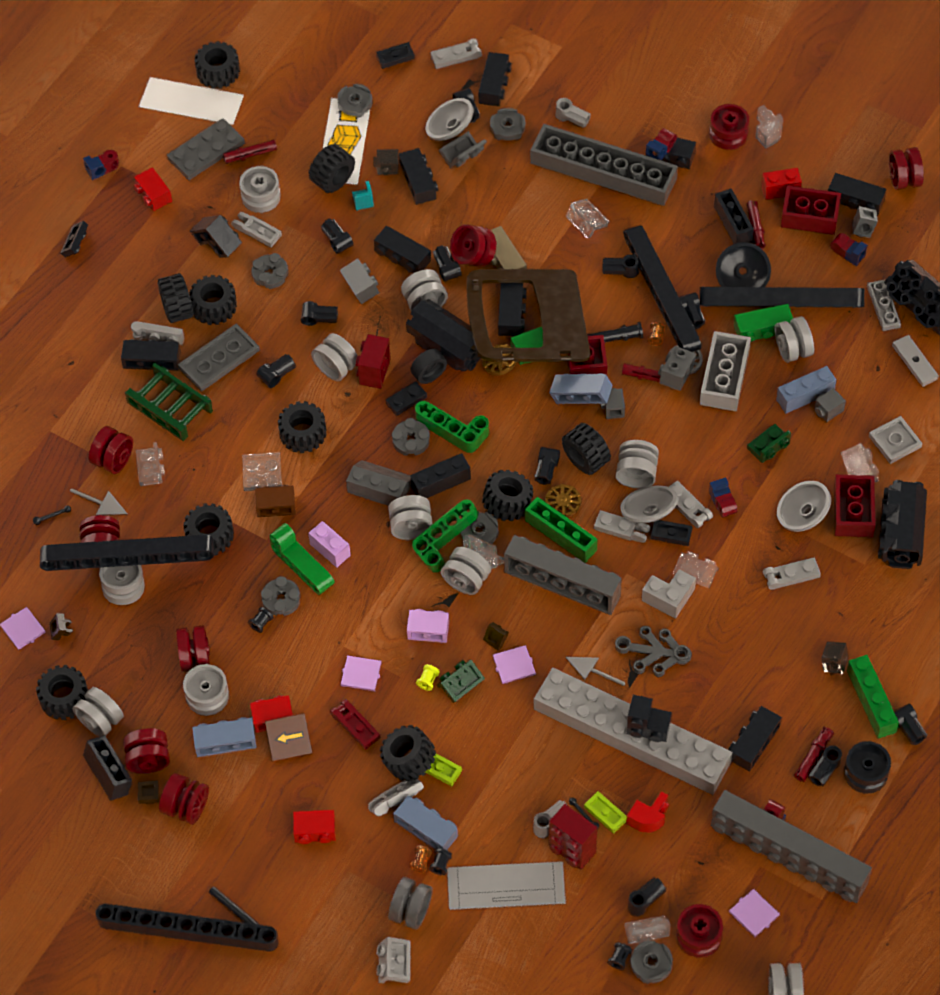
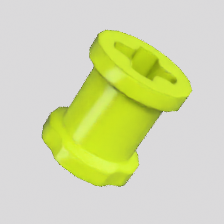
M424 665L423 673L416 681L417 686L423 690L431 691L433 689L432 684L440 671L432 665Z

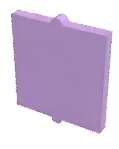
M27 607L16 614H12L10 618L0 624L18 650L30 642L33 643L36 638L46 633Z
M526 645L493 654L496 672L499 673L502 684L536 675L532 664L533 658L529 656Z
M347 656L345 668L342 669L341 686L375 691L377 680L380 678L381 661Z
M754 889L744 898H740L739 903L729 911L754 937L765 928H769V924L779 916V913Z

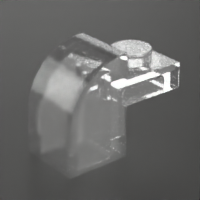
M763 105L758 108L757 120L761 124L756 127V138L766 149L780 140L783 118L781 114L774 116L772 111Z

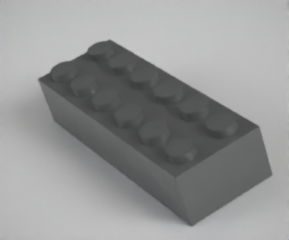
M514 535L504 553L505 573L606 614L612 615L621 597L622 578L613 572L608 573L601 570L598 566L583 563L578 558L568 557L560 551L548 549L543 544L533 543L525 537Z

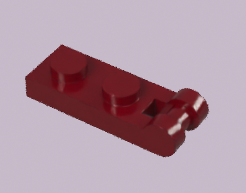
M347 699L340 702L341 705L337 708L334 707L330 710L332 717L365 750L381 738L375 728Z

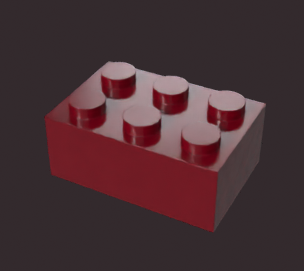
M787 185L781 227L835 235L841 193Z
M836 474L834 482V536L874 537L876 526L875 476Z
M564 803L549 820V847L554 854L563 856L570 866L582 870L597 852V827Z

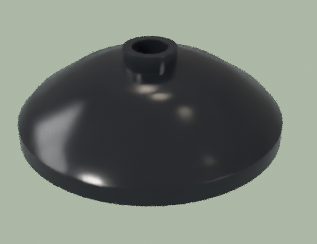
M741 242L729 246L721 253L716 263V277L721 287H766L771 276V264L768 256L760 247L751 243ZM745 268L746 273L740 274L739 269Z

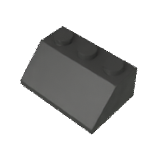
M361 460L353 465L346 480L347 492L389 506L395 499L408 495L411 488L410 475Z

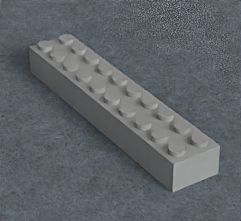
M552 667L534 698V710L714 795L731 764V751L672 723L666 742H654L644 737H632L630 734H627L629 703Z

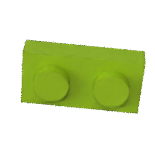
M436 754L434 756V763H431V769H427L425 773L453 786L462 772V767Z
M599 791L584 804V808L613 834L626 822L627 816Z

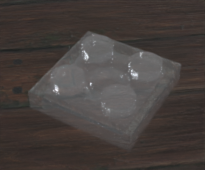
M280 452L242 455L244 491H255V488L263 486L277 487L282 485Z

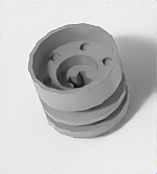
M628 440L620 445L619 462L617 463L616 470L618 482L624 486L638 489L652 486L656 479V466L659 457L658 448L644 440Z

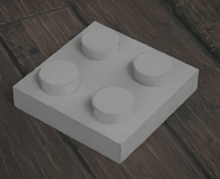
M901 416L869 432L870 439L890 464L920 449L923 444Z

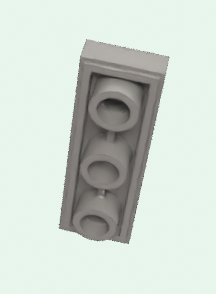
M885 280L867 283V289L882 331L901 328V322L895 305L889 296V292L886 290Z
M909 335L893 342V348L922 387L938 380L939 375Z

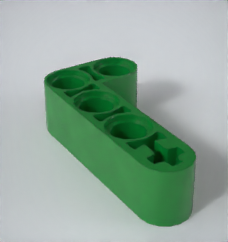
M420 401L415 406L416 421L423 423L428 430L467 453L475 452L489 435V420L483 415L473 418L467 426L427 401Z
M468 499L462 500L414 539L412 543L414 551L432 572H440L445 565L439 550L478 518V510L474 503ZM452 521H457L453 526H449ZM442 533L440 537L434 538L436 534ZM427 545L424 550H419L421 546ZM438 558V561L436 563L431 564V561L433 559Z
M282 524L269 535L271 547L276 555L316 594L321 595L335 583L331 574L296 541L295 533L288 524Z

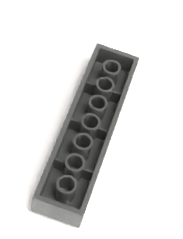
M543 124L530 150L531 164L663 206L677 180L678 166L546 124Z
M724 790L713 808L711 827L716 832L727 834L735 842L743 843L749 846L752 851L766 855L771 861L785 865L791 872H798L804 875L808 881L817 882L827 891H834L841 895L844 900L848 902L853 901L856 904L866 889L872 867L726 790Z

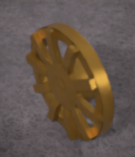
M497 344L494 346L495 348H512L507 344ZM482 359L484 369L491 375L506 374L516 365V362L513 361L511 364L508 361L486 363V360Z
M561 484L552 487L545 496V502L550 506L556 504L554 509H561V514L570 517L579 510L581 496L573 486ZM577 497V498H578V501L571 500V499ZM549 498L555 500V501H552V502H549V503H548V499H549ZM571 503L577 504L576 508H573ZM569 508L571 510L565 513V509Z

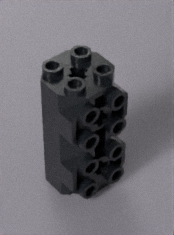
M914 260L898 262L893 274L887 277L884 282L889 296L899 305H905L915 314L916 320L924 327L931 328L940 335V282Z
M421 300L411 311L413 317L406 322V332L414 336L415 343L426 351L437 349L447 360V364L455 370L472 371L481 358L476 352L470 325L432 300Z
M895 480L888 488L884 487L878 559H882L883 562L889 561V566L892 568L910 569L913 564L917 563V566L922 563L927 490L924 488L923 483Z

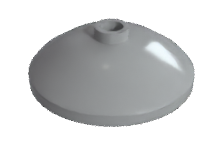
M456 98L439 106L427 120L426 133L433 140L442 141L460 134L472 119L474 111L472 104L467 99Z
M804 481L791 487L782 496L777 507V518L781 525L787 530L800 532L819 524L830 509L831 495L825 485L817 481Z
M659 485L648 486L629 494L622 501L620 509L622 515L627 520L636 523H650L670 514L676 507L678 498L676 492L669 487Z

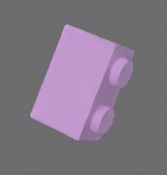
M323 521L308 533L310 545L335 567L341 565L351 556L349 543Z
M423 609L409 610L408 640L447 643L449 613L439 610L434 612Z

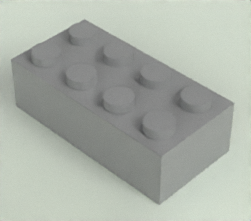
M714 331L700 394V405L737 411L750 351L751 337Z

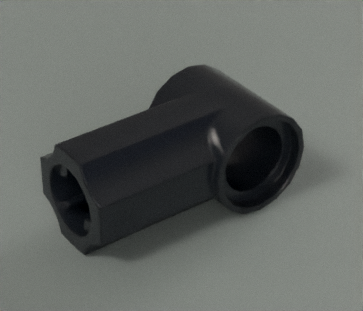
M467 88L452 93L453 99L464 98L472 104L474 111L470 123L476 122L480 118V112L474 102L471 89Z
M329 218L321 225V230L330 240L331 247L336 254L354 246L347 231L344 232L334 219Z
M443 245L437 247L433 251V256L439 266L442 280L445 282L462 276L460 266L454 261L448 247Z
M631 254L624 256V258H603V274H623L627 278H635L639 274L638 258Z
M697 293L679 296L694 328L699 329L705 325Z
M312 301L304 302L302 305L301 323L304 325L313 326L317 322L337 323L338 307L318 306L317 303Z
M285 354L272 364L266 363L262 365L257 371V376L268 388H273L280 382L281 377L296 368V364L289 354Z
M541 446L535 474V481L539 484H551L555 466L557 467L559 463L560 450Z
M906 704L894 710L899 721L898 728L902 729L911 745H917L927 738V734L917 720L916 711L911 704Z
M828 746L825 749L823 756L808 776L812 783L824 787L834 770L841 763V749L837 746ZM834 755L837 759L830 760L827 756Z
M653 877L639 890L631 892L628 900V911L633 916L643 915L646 912V908L666 892L663 882ZM638 901V902H641L642 904H641V905H635L633 902Z

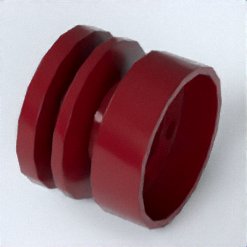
M104 515L91 516L82 520L79 525L80 543L120 540V524L113 517Z
M174 773L167 781L159 803L160 813L170 817H175L178 814L179 820H186L188 824L194 825L205 808L209 795V786L204 783L200 784L196 780L190 783L189 777Z

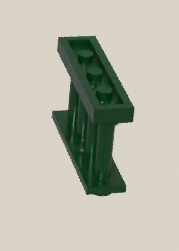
M154 363L152 365L154 377L140 391L135 392L129 388L125 392L127 403L184 441L188 437V423L202 409L211 414L213 412L212 402L208 396L201 395L170 374L164 366L160 367ZM160 380L168 384L153 401L145 399L144 396ZM174 390L182 394L167 411H163L158 407ZM188 399L197 404L182 420L177 421L172 417Z

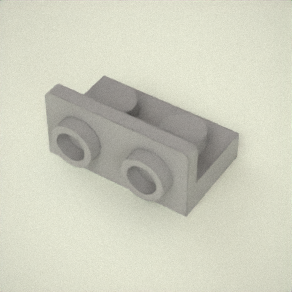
M387 937L377 947V955L379 956L377 975L379 976V983H384L387 980L407 983L410 981V941Z

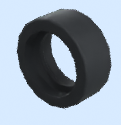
M430 349L421 353L413 361L410 370L418 382L427 384L442 375L447 367V360L437 349Z

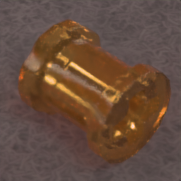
M652 322L649 326L650 335L647 338V342L652 346H661L664 342L662 337L666 329L665 325L661 322Z
M416 846V854L414 860L410 862V868L425 873L427 872L429 857L432 856L433 851L424 846Z

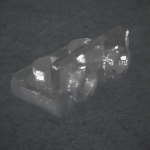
M588 199L572 202L566 214V217L586 238H591L594 230L605 228L610 222Z
M153 442L154 448L136 450L140 486L163 483L162 476L165 475L164 464H160V460L163 459L162 448H158L157 442Z
M860 443L841 452L848 475L875 476V483L879 481L877 477L879 471L877 466L872 463L873 454L869 448H865Z
M470 534L463 537V547L469 548L483 556L488 561L491 569L497 568L504 563V557L497 555L496 545Z
M687 551V554L681 552L672 574L675 575L680 569L695 577L696 584L709 589L716 571L718 572L719 567L715 566L716 562L707 558L704 561L697 559L698 555Z
M665 916L624 924L628 944L667 937L670 934L669 919H666Z

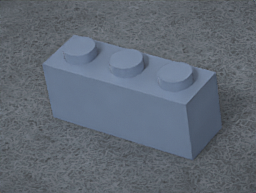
M825 366L778 387L776 400L785 414L816 401L820 394H825L831 389H835L836 378L828 366Z
M606 374L555 375L549 393L556 404H607L613 385Z
M242 717L234 721L223 720L215 724H199L196 727H192L197 757L257 748L252 718Z
M408 795L393 813L395 823L434 849L442 848L448 850L458 837L457 826L452 821H446L441 818L436 810L428 809L418 798L413 799Z

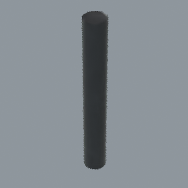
M213 886L209 890V893L243 922L260 925Z

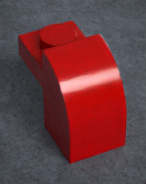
M661 791L652 807L636 800L627 814L626 824L646 833L660 829L665 824V813L670 805L668 803V795Z

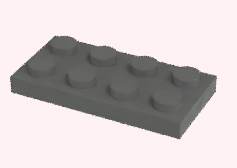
M222 118L167 154V159L188 180H191L221 160L223 153L234 151L245 144V139Z
M236 323L180 362L178 367L202 392L259 352L260 348Z

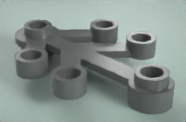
M642 626L640 628V637L647 639L651 646L631 643L630 639L626 636H620L615 641V649L621 654L628 651L650 654L634 663L633 670L637 674L644 673L645 667L661 657H670L663 663H657L653 667V674L656 677H662L665 674V670L676 663L686 664L692 657L691 650L685 645H679L668 629H662L659 632V639L662 642H667L671 649L664 648L652 634L649 626ZM643 631H648L649 633H648V634H643L642 632H643ZM684 654L685 657H679L678 655ZM641 665L643 668L637 669L636 666ZM660 668L663 671L657 672L656 669Z

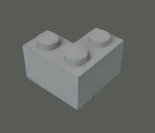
M680 569L670 583L652 575L642 589V601L676 619L695 590L696 578Z

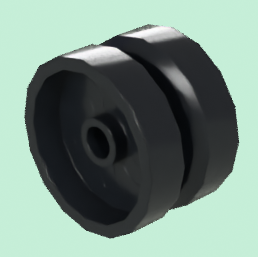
M863 741L855 744L849 750L844 767L845 780L855 791L864 794L875 793L881 790L887 783L891 768V757L888 751L878 743Z

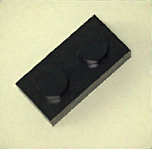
M407 42L377 51L376 57L381 68L384 69L415 59V54L410 43Z
M85 221L72 226L60 252L65 258L75 255L79 251L81 240L87 234L88 224Z
M415 381L387 398L386 404L398 416L427 398V393Z
M658 520L653 524L651 539L689 546L693 526Z

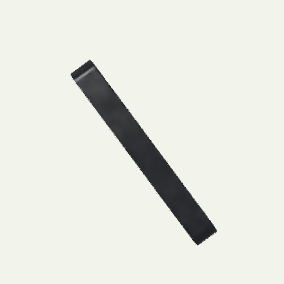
M638 225L623 230L625 241L632 255L638 258L639 269L678 347L691 352L700 350L702 348L700 338L643 226Z
M700 287L699 301L700 306L775 307L788 304L789 307L859 308L864 307L865 289Z
M209 535L44 545L40 548L39 566L45 571L208 561L214 557V539Z
M101 904L95 911L99 926L109 930L261 951H273L279 945L277 931L271 926L113 904ZM111 914L107 919H102L103 915ZM124 917H131L129 921H122ZM146 919L151 920L149 924H142ZM166 922L171 923L169 927H162ZM186 925L192 926L189 930H183V927ZM206 928H212V931L209 933L203 932ZM226 931H232V932H233V933H232L231 935H229V936L223 935V933L226 932ZM248 933L253 934L249 939L244 938ZM268 936L274 937L271 941H264Z

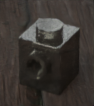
M398 149L377 150V157H373V167L377 168V175L399 174Z
M827 641L821 657L824 672L844 673L849 658L846 643Z

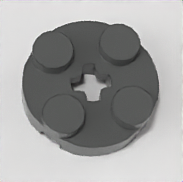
M353 84V86L348 88L345 86L339 91L337 96L339 110L357 118L362 117L364 113L368 112L373 104L369 88L361 84ZM356 98H358V101H357V102H353V101L351 100V99L355 100Z
M500 109L490 119V129L497 140H517L522 137L525 131V117L523 114H519L516 109ZM506 122H510L511 126H505Z
M277 253L264 255L255 259L252 263L253 280L257 285L260 286L261 284L269 289L281 286L289 274L286 261ZM268 269H273V273H272V274H270L269 272H266V271H267Z
M408 418L406 421L401 422L392 432L394 448L403 455H419L429 446L430 433L428 428L413 418ZM409 435H413L415 440L407 439Z
M478 511V518L461 532V537L466 544L476 550H480L491 545L498 538V522L492 514L490 515L488 512L479 513ZM476 527L484 528L482 532H476Z
M281 576L270 581L261 592L263 607L272 615H289L299 607V588L293 581ZM279 594H284L285 599L277 600V596Z
M648 940L635 947L631 956V969L635 976L643 983L660 982L671 973L673 957L666 945ZM651 957L652 960H657L654 966L647 964L648 958Z

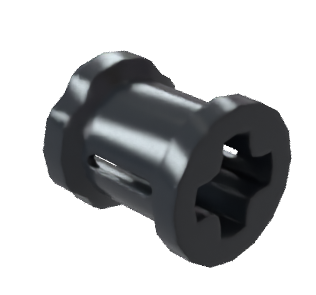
M260 607L258 613L253 619L248 621V624L256 632L262 633L263 627L268 621H272L274 617L267 609Z
M442 848L435 849V858L433 864H430L429 870L437 875H446V867L448 861L452 858V853Z
M616 942L613 955L608 959L607 963L615 969L624 970L626 959L632 953V949L626 944Z

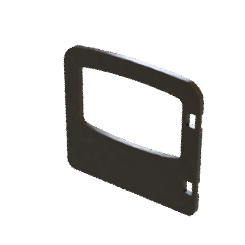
M478 269L468 274L466 291L468 316L476 352L481 359L490 362H585L590 359V348L577 275L573 270ZM530 283L533 286L541 316L542 347L495 348L492 346L484 317L482 284ZM502 354H512V356H502ZM560 354H570V356H560Z

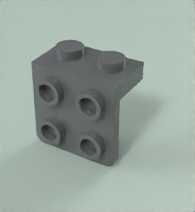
M468 131L442 147L439 152L450 168L455 165L458 168L469 158L472 159L479 155L485 149L484 145L487 141L484 139L476 143Z

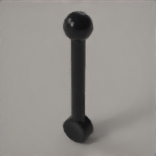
M66 505L64 509L41 518L35 517L33 522L35 525H39L43 520L64 512H71V507Z
M570 798V805H574L576 809L584 816V818H586L588 821L594 824L598 830L599 824L597 822L592 821V819L585 813V811L577 804L576 798Z

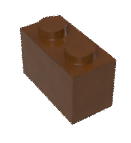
M293 485L255 488L257 517L296 515Z

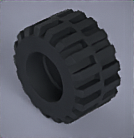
M216 41V43L209 42V45L205 44L202 46V49H198V54H195V67L197 77L202 84L204 83L206 87L211 86L213 89L216 87L221 89L223 86H230V83L233 84L235 79H238L240 73L237 51L233 49L232 45Z
M330 144L323 148L314 158L308 172L309 178L326 193L336 192L351 177L355 168V158L338 144Z
M178 273L158 279V289L168 321L174 323L192 318L193 307L184 277Z
M211 275V277L204 276L202 280L198 279L196 281L197 284L193 283L189 294L193 315H195L197 320L200 319V322L203 324L207 322L208 325H212V323L219 325V322L225 323L227 318L231 319L233 317L232 314H235L237 307L236 294L233 284L229 283L227 278L223 279L222 276L215 277V275ZM210 298H220L217 302H206Z
M298 401L295 405L289 404V408L285 407L282 410L283 413H280L278 420L282 444H286L287 449L292 448L293 452L300 451V453H305L304 451L307 450L312 452L313 448H319V444H323L324 438H326L325 416L319 407L316 408V405L313 403L309 405L307 401H304V403ZM299 424H308L311 426L310 428L302 431L293 429L295 426Z
M580 423L562 438V446L566 455L585 474H594L610 461L611 454L605 440L594 428L586 423Z
M499 470L498 473L494 472L492 476H489L483 492V507L488 509L487 512L490 515L493 514L496 519L501 518L502 521L519 520L521 516H525V509L531 503L534 493L533 486L530 485L529 479H525L523 474L519 475L516 471Z
M207 503L203 504L202 507L198 505L195 507V510L191 509L189 515L185 517L183 524L185 536L209 535L213 537L214 556L218 555L219 551L223 553L226 551L225 547L229 548L231 545L230 541H233L234 538L232 520L226 509L223 510L222 506L216 507L213 503H211V506H208ZM206 526L218 527L215 532L210 534L199 532Z
M58 665L53 670L49 668L47 670L48 673H43L41 675L42 679H38L36 692L41 708L44 712L46 711L49 717L53 715L54 719L58 720L59 717L62 720H66V717L72 719L74 718L73 706L80 699L86 700L85 694L88 692L85 678L79 670L76 671L74 667L69 669L68 665H63V668H60ZM68 687L73 689L66 697L57 698L53 696L60 688Z
M404 725L400 729H394V732L392 734L389 733L387 735L388 738L382 742L380 758L389 771L396 778L398 777L399 780L411 781L412 778L416 780L420 775H425L427 769H431V763L435 761V747L425 733L417 726L414 728L413 725H408V727Z

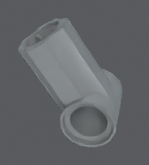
M561 98L556 103L555 115L558 120H568L578 126L586 127L591 117L590 113L572 105L571 100L568 98Z
M559 800L548 810L535 816L533 831L537 837L546 838L549 836V820L564 805V801ZM542 823H543V824H546L547 826L541 827V826H539V824H542Z

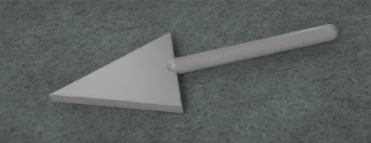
M70 489V492L100 504L101 506L96 515L128 514L109 491L104 500L100 501L75 489Z
M566 657L584 680L590 672H594L618 684L625 685L624 681L593 668L599 658Z

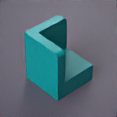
M365 181L366 189L352 192L356 210L374 207L373 193L369 181Z

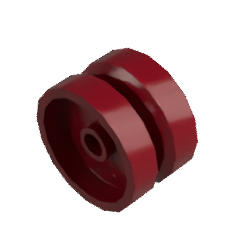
M724 104L714 109L710 119L709 135L712 143L724 150H734L746 143L749 129V115L747 111L736 104Z
M917 147L907 148L905 152L900 149L891 150L889 153L890 177L896 190L906 189L908 184L912 188L923 185V163Z
M462 225L452 235L450 251L453 259L459 264L484 267L493 260L496 253L497 242L495 235L487 227Z
M103 427L91 444L88 457L89 462L97 467H104V470L112 474H118L125 467L131 456L134 444L133 438L125 433H119L112 427Z
M194 626L193 639L190 638V632L187 628L176 629L181 671H190L194 667L193 658H196L197 666L203 664L210 665V648L205 626Z
M140 729L124 737L125 763L127 770L137 774L155 773L169 765L170 756L167 749V735L162 730Z
M694 904L685 908L679 915L677 922L676 938L679 947L687 955L696 958L708 957L715 953L720 947L723 933V921L718 911L704 904Z

